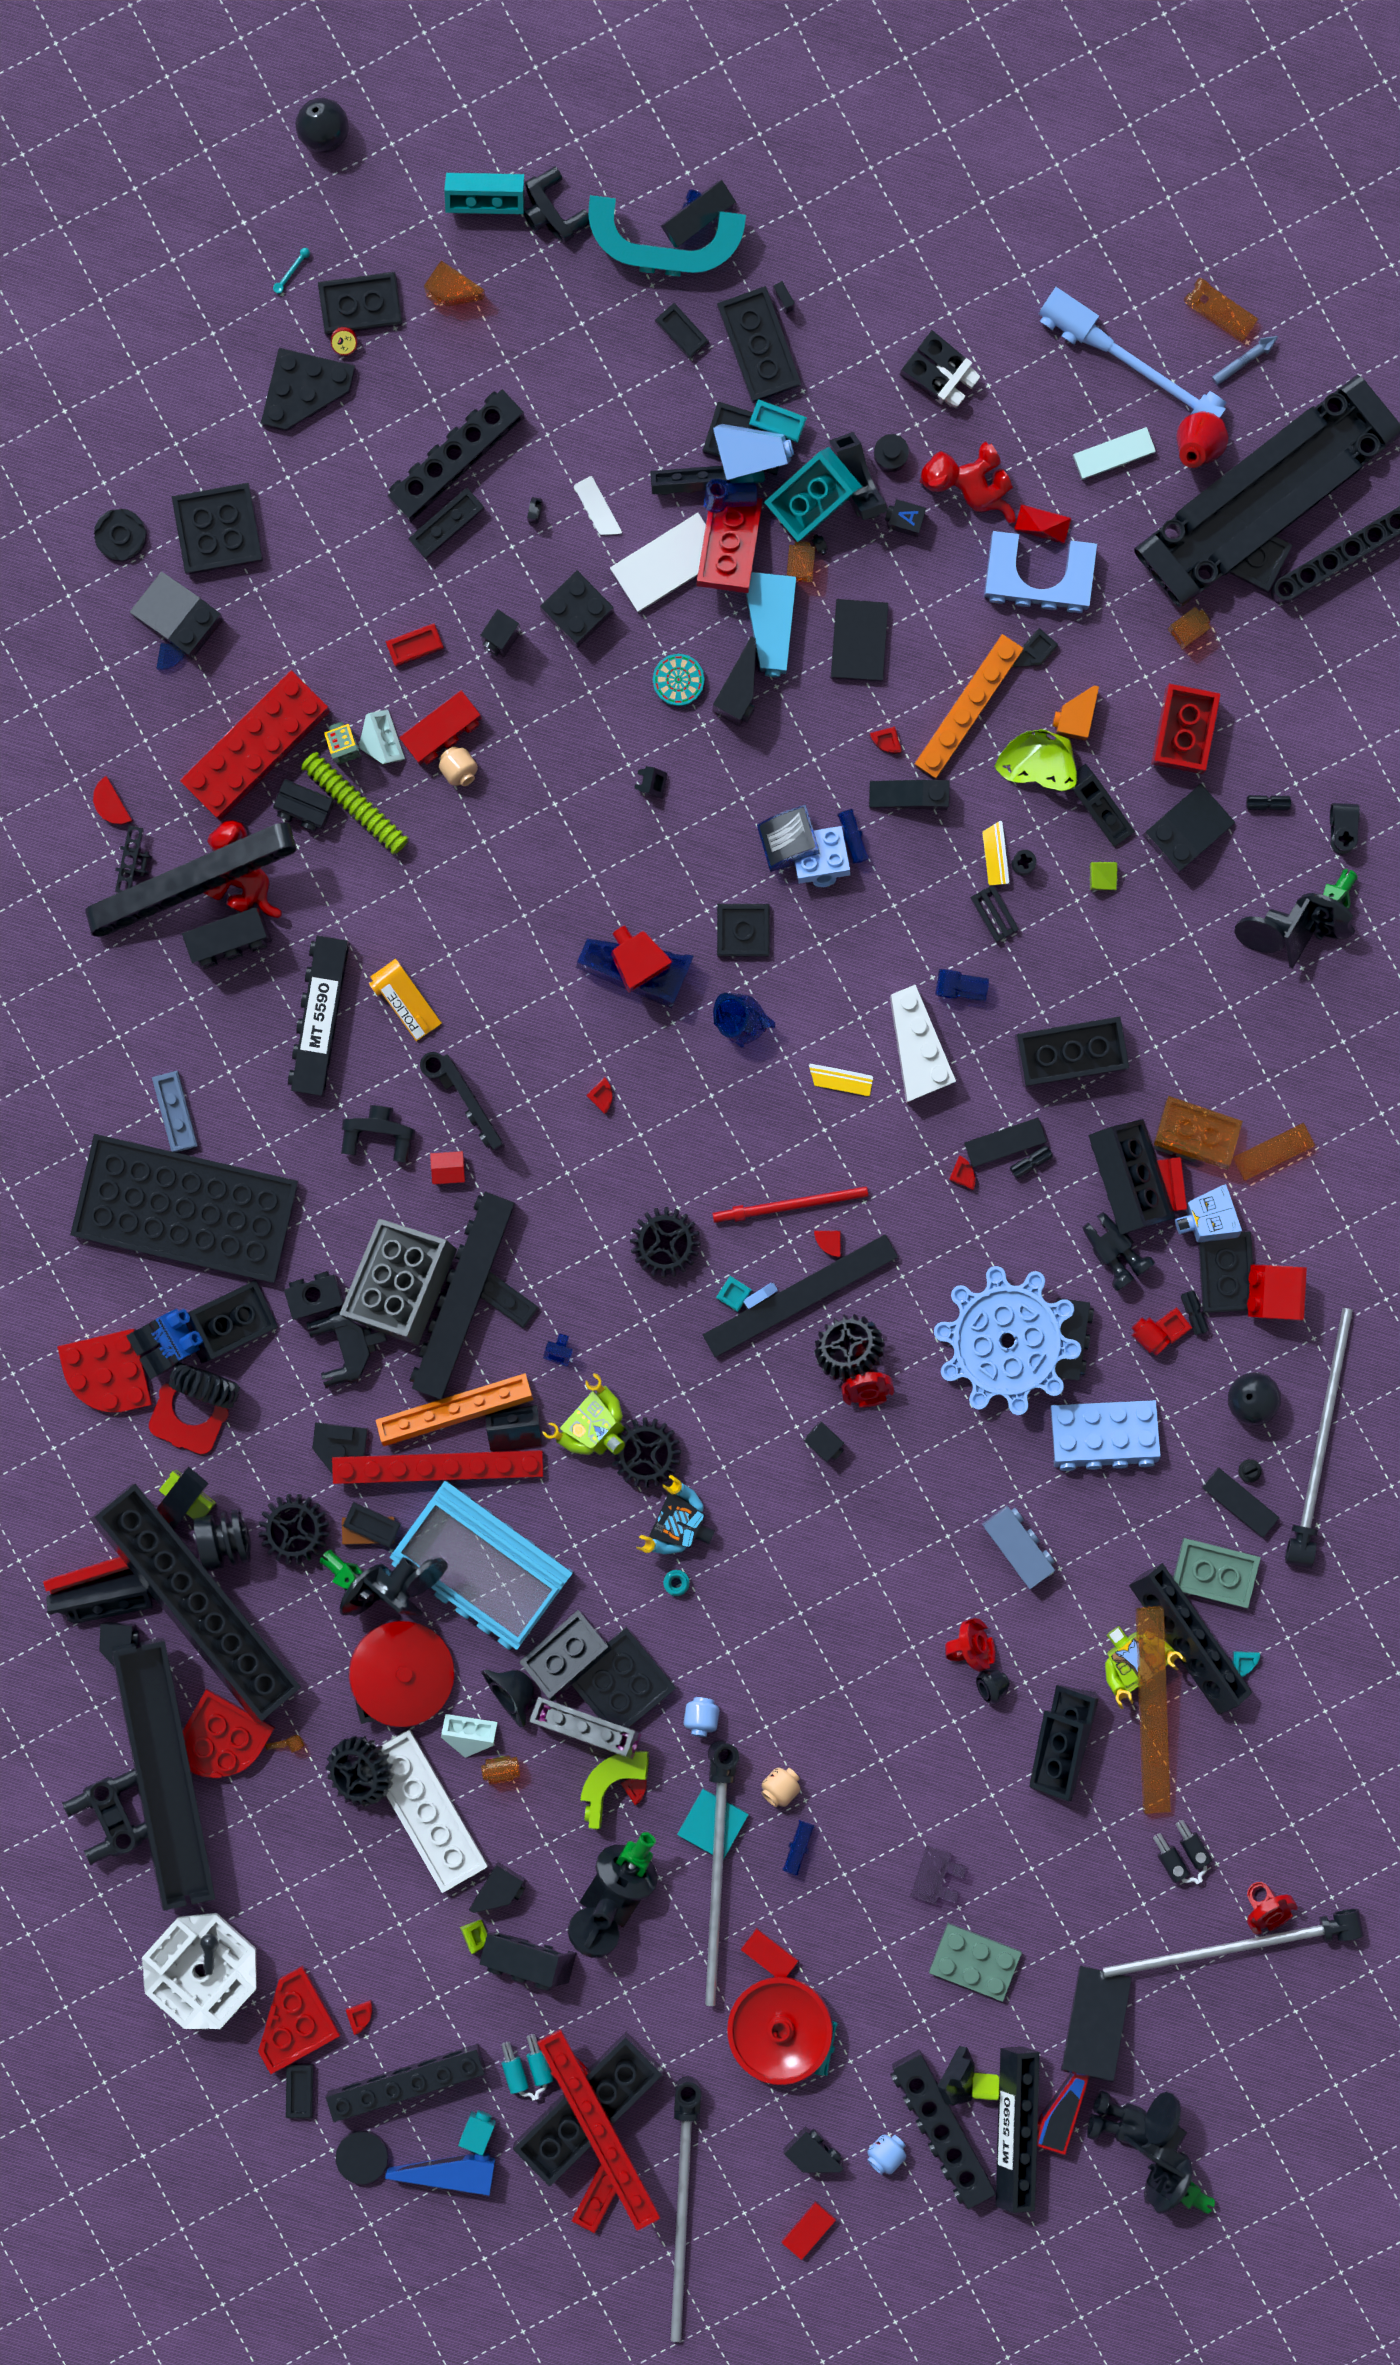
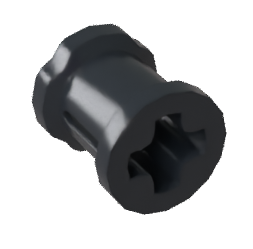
M1021 850L1014 856L1011 867L1019 875H1027L1035 868L1037 863L1036 857L1029 850ZM1021 856L1025 860H1030L1027 869H1024L1023 865L1018 866L1017 864L1021 860Z

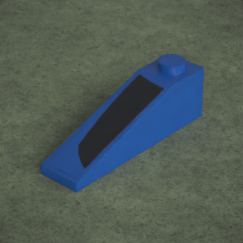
M484 2152L483 2155L477 2153L475 2155L467 2154L388 2167L385 2179L490 2195L496 2158H491L490 2154Z

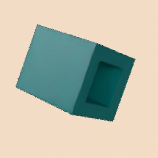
M480 2110L477 2113L471 2111L458 2146L483 2155L495 2126V2120L491 2119L492 2116Z

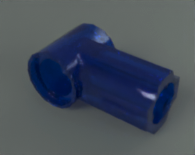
M716 478L710 480L706 485L704 506L710 512L719 513L725 510L726 507L756 506L757 504L755 482L727 483L722 479Z
M939 969L935 995L953 999L961 997L986 1001L989 979L962 975V972Z

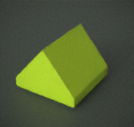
M481 1919L460 1927L471 1954L484 1948L487 1932Z

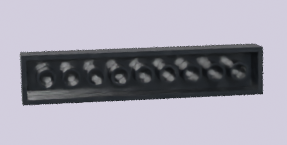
M135 1483L128 1486L90 1518L94 1526L254 1722H262L301 1688Z

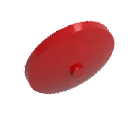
M393 1621L371 1630L356 1646L349 1665V1684L353 1697L359 1707L374 1720L396 1727L417 1725L434 1716L447 1701L454 1681L453 1660L444 1641L428 1627L409 1621Z
M771 1977L751 1985L738 1997L729 2015L727 2035L733 2056L748 2074L766 2083L785 2085L807 2078L823 2063L832 2044L833 2024L826 2003L813 1988L793 1978Z

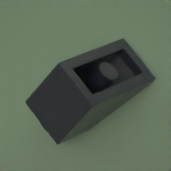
M497 1862L471 1904L469 1911L476 1913L509 1905L513 1898L518 1901L526 1888L522 1885L524 1877Z

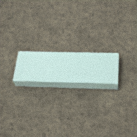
M1145 427L1073 454V458L1081 480L1154 454L1156 451L1148 429Z

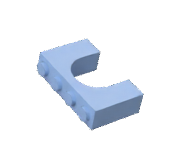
M993 531L990 542L984 598H990L989 602L998 604L1005 603V600L1015 601V605L1030 607L1031 603L1041 604V608L1047 610H1056L1057 606L1066 607L1067 611L1072 613H1082L1083 610L1089 608L1097 544L1071 541L1068 547L1065 576L1062 581L1049 589H1035L1022 581L1016 569L1019 534Z

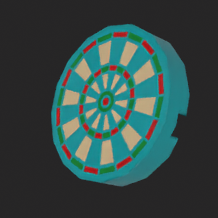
M673 654L668 655L658 663L654 669L652 681L654 691L661 700L668 705L680 707L689 705L698 698L703 691L705 679L703 669L696 660L688 655Z

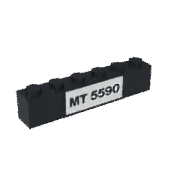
M316 936V941H311L309 956L313 957L312 966L307 967L305 982L309 983L307 993L303 992L301 998V1008H304L303 1019H298L296 1034H300L299 1044H294L292 1059L296 1060L295 1069L290 1070L288 1076V1085L292 1086L291 1091L325 1096L350 945L348 940Z
M1023 2046L1000 2048L996 2207L1011 2213L1035 2211L1040 2052Z

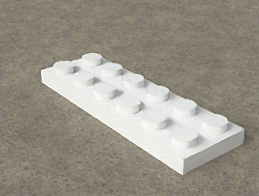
M409 1729L381 1745L383 1746L382 1753L390 1754L387 1761L394 1764L390 1771L395 1774L393 1779H391L393 1785L386 1796L441 1892L449 1890L487 1868V1862L411 1730Z

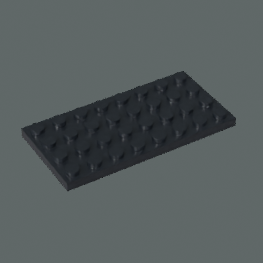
M94 1134L70 1236L275 1283L299 1181Z

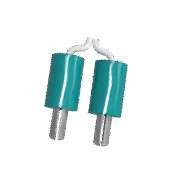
M535 2034L526 2037L531 2051L526 2056L535 2086L543 2085L542 2088L537 2090L535 2095L522 2092L528 2089L529 2086L520 2057H514L510 2042L502 2043L501 2046L506 2060L501 2062L510 2093L519 2092L523 2097L529 2096L532 2100L539 2099V2094L545 2091L547 2084L554 2081L548 2062L541 2049H539Z

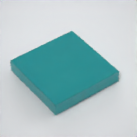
M702 1788L677 1835L713 1855L716 1795ZM727 1801L723 1860L749 1815Z

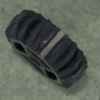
M669 1207L664 1208V1215H660L659 1209L655 1208L654 1213L656 1217L651 1218L650 1214L646 1212L644 1214L648 1219L646 1223L640 1219L637 1220L642 1229L640 1231L635 1228L632 1229V1232L639 1236L638 1239H630V1243H638V1248L631 1249V1253L640 1252L641 1256L636 1258L635 1262L639 1263L644 1259L647 1262L642 1267L644 1271L648 1269L649 1265L654 1267L651 1275L655 1276L657 1269H662L661 1276L665 1278L666 1270L671 1269V1274L674 1277L676 1276V1267L679 1266L682 1272L686 1271L682 1265L685 1261L689 1265H693L694 1262L688 1258L690 1254L698 1256L699 1253L693 1251L692 1246H700L701 1243L699 1241H692V1237L698 1236L699 1231L690 1232L689 1229L694 1227L695 1223L690 1222L688 1225L684 1223L688 1218L687 1214H684L681 1220L677 1218L679 1214L678 1209H675L673 1216H670ZM662 1220L673 1221L680 1225L681 1228L672 1233H665L657 1222ZM651 1227L656 1235V1242L645 1251L643 1239L645 1232ZM657 1230L662 1235H666V1237L668 1235L672 1237L677 1234L672 1239L673 1241L670 1242L671 1250L674 1254H671L665 1248L663 1250L661 1248L653 1250L661 1242ZM686 1234L687 1248L684 1255L680 1258L675 1251L674 1243L678 1238ZM664 1251L671 1257L674 1263L667 1265L658 1264L649 1257L657 1252Z
M855 1314L851 1319L843 1315L842 1321L834 1318L832 1326L825 1324L826 1332H819V1340L815 1341L816 1349L814 1350V1355L818 1366L821 1367L824 1374L830 1375L834 1381L838 1378L843 1383L848 1378L855 1380V1375L860 1374L864 1376L868 1371H875L874 1365L881 1366L880 1358L884 1357L885 1352L883 1348L885 1347V1342L876 1324L872 1321L869 1322L865 1316L860 1320ZM844 1360V1361H847V1363L838 1362V1361Z
M176 1364L169 1377V1386L177 1392L222 1408H232L239 1396L240 1387L237 1383L191 1365Z
M643 1417L642 1426L638 1425L637 1419H633L632 1422L635 1428L630 1429L629 1425L625 1424L623 1426L627 1432L626 1435L623 1433H618L617 1435L625 1444L630 1438L637 1449V1453L631 1460L626 1462L624 1448L616 1455L611 1452V1456H619V1460L614 1461L612 1465H622L623 1468L617 1474L620 1476L626 1471L628 1473L625 1478L626 1483L634 1477L636 1478L634 1482L635 1487L639 1486L640 1480H645V1488H649V1480H653L654 1485L657 1487L660 1485L658 1477L661 1476L665 1482L669 1480L665 1474L667 1470L671 1474H675L676 1470L670 1467L671 1463L680 1464V1460L673 1458V1454H681L680 1449L673 1450V1446L679 1444L680 1441L679 1439L673 1441L669 1439L675 1432L671 1430L666 1434L664 1432L667 1427L666 1423H663L660 1429L657 1428L658 1419L656 1418L653 1419L652 1426L647 1425V1417ZM650 1431L658 1434L660 1437L654 1442L645 1443L636 1433ZM637 1442L641 1446H646V1449L647 1446L653 1447L657 1444L651 1452L652 1460L655 1464L650 1459L646 1460V1457L645 1459L640 1458L635 1461L642 1452ZM666 1443L668 1458L662 1467L658 1463L655 1453ZM645 1462L655 1470V1473L640 1474L632 1470V1468Z
M287 1494V1503H284L281 1497L276 1498L279 1506L276 1507L273 1503H269L268 1507L272 1513L262 1512V1516L267 1518L268 1521L259 1522V1526L266 1527V1531L259 1532V1537H268V1540L261 1543L262 1546L265 1547L271 1544L272 1548L267 1553L272 1555L275 1551H278L277 1561H280L283 1555H286V1564H291L292 1557H295L297 1564H301L302 1555H304L307 1561L312 1560L309 1552L312 1551L315 1555H319L320 1551L316 1545L326 1546V1542L321 1540L320 1537L329 1536V1532L322 1531V1527L330 1525L329 1522L320 1521V1518L327 1515L326 1512L317 1514L316 1510L321 1505L317 1503L310 1507L311 1497H308L305 1503H302V1494H297L296 1501H293L291 1494ZM286 1508L300 1509L293 1520L277 1516ZM307 1513L313 1519L315 1535L310 1533L304 1526V1519ZM300 1517L297 1529L301 1533L299 1535L295 1533L294 1536L290 1537L291 1529L287 1525L289 1523L293 1525ZM273 1524L278 1525L284 1532L282 1545L278 1543L274 1536ZM296 1538L311 1542L308 1547L302 1550L288 1549Z
M352 1736L349 1739H343L333 1747L332 1753L327 1758L329 1763L325 1769L331 1772L327 1776V1779L333 1781L331 1788L338 1790L337 1797L345 1796V1803L352 1801L354 1807L376 1804L388 1794L389 1789L393 1785L391 1779H393L395 1774L390 1769L394 1764L387 1761L390 1754L382 1753L383 1746H375V1739L368 1741L366 1736L360 1738ZM349 1754L359 1756V1758L355 1756L352 1758ZM361 1784L364 1785V1786L368 1785V1786H370V1787H372V1788L363 1787V1786H361Z

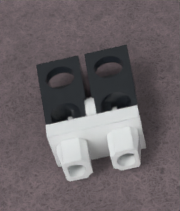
M933 330L927 335L899 374L923 389L941 405L943 402H946L954 408H957L965 398V395L955 388L959 381L972 389L980 378L979 374L971 368L972 362Z

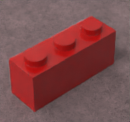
M461 690L399 738L419 765L422 763L428 765L439 756L437 752L443 747L449 749L459 741L458 736L463 732L470 733L480 725L478 721L482 717Z

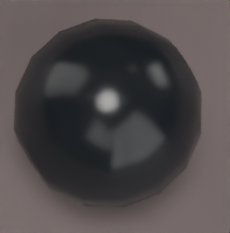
M327 98L309 100L302 106L296 116L297 136L309 150L314 152L328 153L334 151L342 145L348 136L349 122L347 114L336 101Z
M1250 1372L1238 1377L1232 1383L1228 1392V1407L1232 1415L1239 1422L1249 1426H1260L1271 1421L1278 1413L1281 1405V1392L1277 1383L1268 1375L1260 1372Z

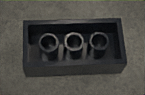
M1120 1016L1015 1035L1023 1087L1121 1071L1129 1068Z

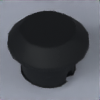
M1253 1459L1244 1460L1238 1468L1239 1476L1245 1482H1255L1261 1476V1466Z

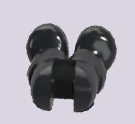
M1102 1212L1097 1215V1218L1107 1233L1100 1237L1089 1222L1082 1228L1102 1265L1109 1264L1114 1275L1112 1287L1117 1292L1135 1279L1117 1258L1118 1254L1125 1258L1136 1277L1153 1266L1155 1261L1152 1257L1137 1255L1130 1248L1134 1242L1127 1233L1120 1235L1118 1226L1106 1213Z
M1100 2091L1094 2102L1093 2111L1102 2115L1107 2114L1118 2117L1121 2121L1117 2123L1091 2114L1087 2128V2138L1096 2140L1100 2137L1101 2133H1113L1118 2142L1131 2145L1124 2139V2136L1127 2135L1140 2144L1146 2145L1149 2142L1145 2134L1146 2110L1129 2103L1121 2107L1111 2101V2096L1108 2092Z

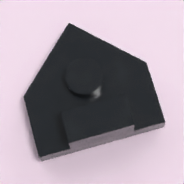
M315 1422L312 1449L333 1474L332 1457L363 1456L365 1454L368 1428Z
M959 2046L937 2086L945 2104L957 2105L972 2101L975 2063L967 2047Z

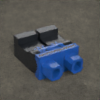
M176 1308L126 1335L137 1356L161 1345V1347L139 1359L150 1379L167 1372L176 1364H179L200 1350L198 1346L203 1342V1339L199 1332L193 1331L190 1333L186 1325L190 1321V1316L186 1309L178 1310Z

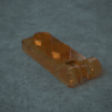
M1198 278L1194 284V290L1186 295L1184 302L1243 342L1258 321V318L1217 291L1207 281ZM1203 294L1209 297L1206 304L1200 301Z

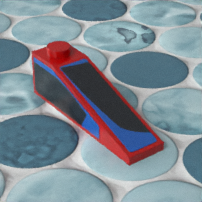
M1073 2073L1068 2075L1040 2114L1037 2128V2146L1065 2155L1089 2077Z

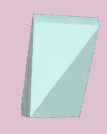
M389 710L366 714L358 747L382 764L405 759Z
M445 1714L441 1738L466 1758L493 1746L497 1722Z

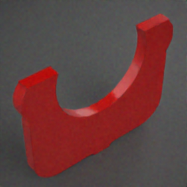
M168 1383L164 1384L159 1390L160 1398L149 1421L150 1432L156 1437L171 1442L173 1446L178 1448L183 1447L198 1454L208 1453L214 1446L222 1423L229 1416L228 1409L215 1406L212 1416L206 1422L199 1425L186 1424L175 1415L172 1403L176 1390L172 1389Z

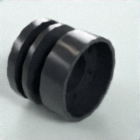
M239 1509L231 1510L232 1522H230L227 1512H221V1525H217L213 1515L194 1519L198 1552L206 1571L224 1568L225 1555H228L232 1565H237L238 1552L243 1563L251 1562L250 1534L247 1523L244 1521Z

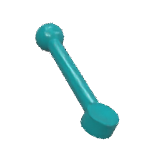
M308 248L300 250V256L280 283L274 284L273 290L275 293L281 294L284 291L283 286L303 259L309 257L310 250Z

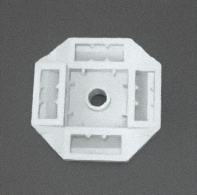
M217 1913L178 1917L142 1957L145 1994L184 2029H221L257 1988L256 1948ZM213 1934L219 1941L214 1953L213 1974L200 1976L195 1972V1965H204V1952L200 1941L204 1935Z

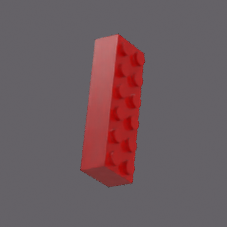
M291 670L180 782L221 821L331 710Z

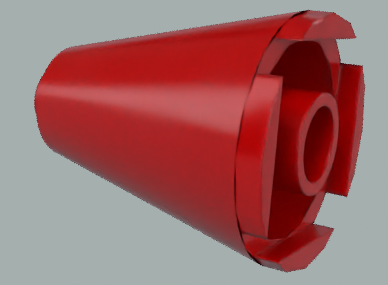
M1200 411L1185 417L1179 425L1176 435L1181 462L1189 468H1196L1215 461L1224 453L1227 448L1229 435L1221 418L1214 413Z

